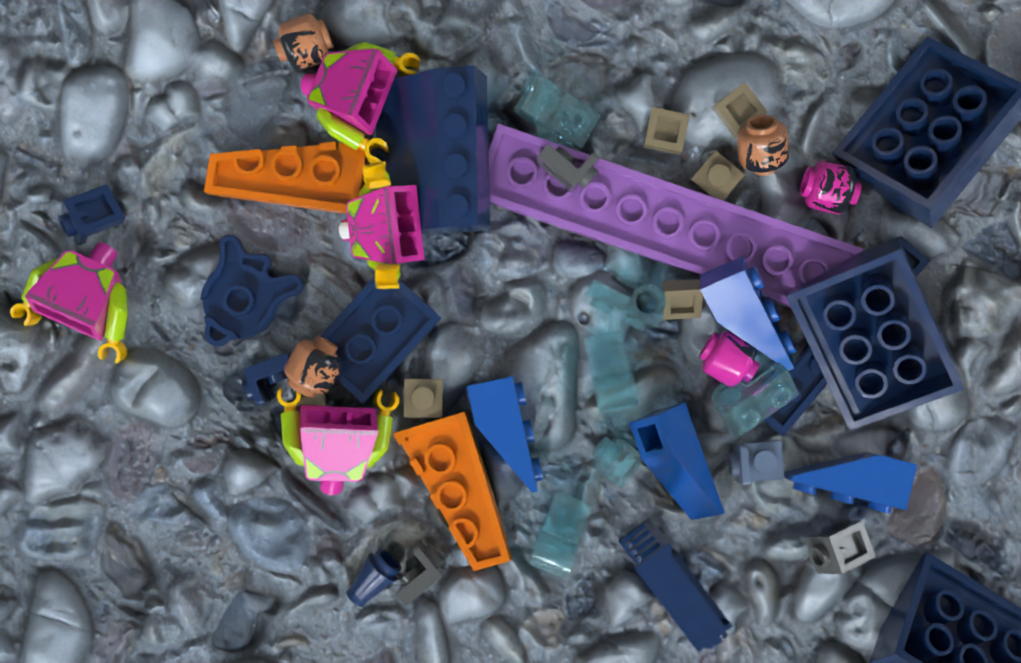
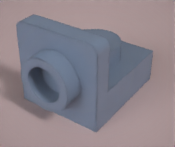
M768 440L733 443V453H728L730 476H735V481L742 485H748L756 481L785 479L782 441Z

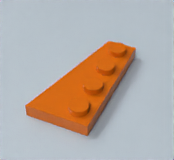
M336 141L297 147V145L283 146L281 149L263 151L254 149L214 153L209 156L204 192L214 196L347 214L346 205L348 201L358 198L359 191L363 188L364 178L362 169L363 165L367 164L365 151L359 147L357 150H354L344 143H336Z
M468 410L393 433L398 444L403 446L409 456L410 464L417 476L420 475L429 490L430 498L437 509H440L448 522L450 532L473 571L511 561L513 558Z

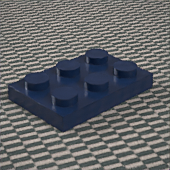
M374 276L320 336L338 347L336 354L342 359L343 367L336 380L362 404L366 403L442 319L399 279V288L377 289Z

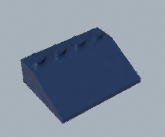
M927 36L834 149L832 155L843 165L854 168L859 178L899 210L932 229L1021 120V82Z
M475 65L436 68L395 78L376 124V138L385 141L389 153L381 148H376V157L382 162H386L385 170L390 176L391 186H417L422 234L490 231L487 76Z
M899 237L856 254L786 294V298L849 430L965 390L958 367Z
M928 552L924 553L880 629L870 663H1021V608Z

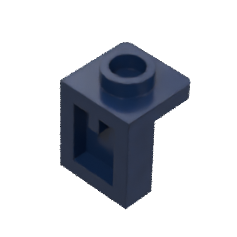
M108 184L63 200L62 215L58 216L65 235L68 238L74 236L79 246L87 242L88 236L124 223L125 216Z
M286 352L243 369L246 378L242 379V385L250 401L254 400L257 406L271 402L264 380L267 379L269 385L288 379L284 373V366L292 352Z

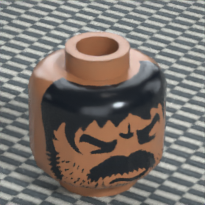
M311 13L282 21L278 26L279 38L273 40L280 61L288 60L295 70H303L320 64L323 57L329 53L328 50L334 49L324 20H317Z
M771 115L754 116L748 119L746 124L739 129L737 133L739 163L743 168L754 172L756 175L766 176L774 173L788 161V129Z
M317 336L315 341L300 340L284 366V373L289 378L287 384L295 391L314 398L316 394L328 393L343 367L342 359L336 354L338 347L320 336Z

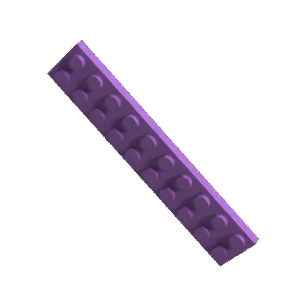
M501 124L497 125L489 148L490 204L698 276L744 256L749 268L755 265L762 277L765 287L760 290L764 298H772L774 302L791 307L786 298L788 292L863 251L862 248L600 158L594 166L599 170L598 174L585 189L578 185L571 193L536 163L537 157L547 144L555 150L560 146L576 160L574 166L579 169L590 157L589 154Z

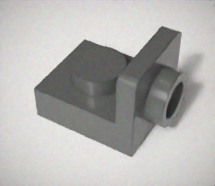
M547 144L538 155L536 163L572 193L578 185L585 189L598 174L599 170L594 166L600 157L593 152L584 164L577 169L574 166L576 160L570 153L560 146L555 150Z
M863 520L851 521L826 534L810 535L805 538L809 550V558L818 574H844L876 557Z
M420 541L412 549V552L423 564L424 568L420 569L418 565H415L399 579L403 585L399 588L396 595L405 606L443 576L445 569L442 567V564L445 560L432 544L426 547Z

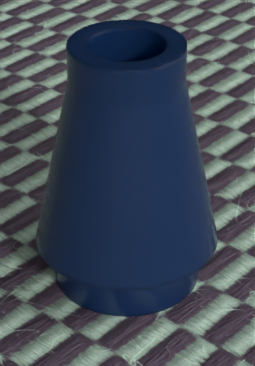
M378 549L375 553H369L353 584L346 591L348 598L357 606L364 607L369 600L398 580V573L401 570L399 561L384 549Z

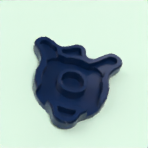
M225 235L220 239L219 264L206 280L200 300H203V310L205 313L206 326L204 337L213 346H225L232 340L259 335L273 322L279 307L284 301L300 295L305 290V282L297 274L271 277L269 271L273 264L272 258L267 254L247 253L243 243L235 235Z

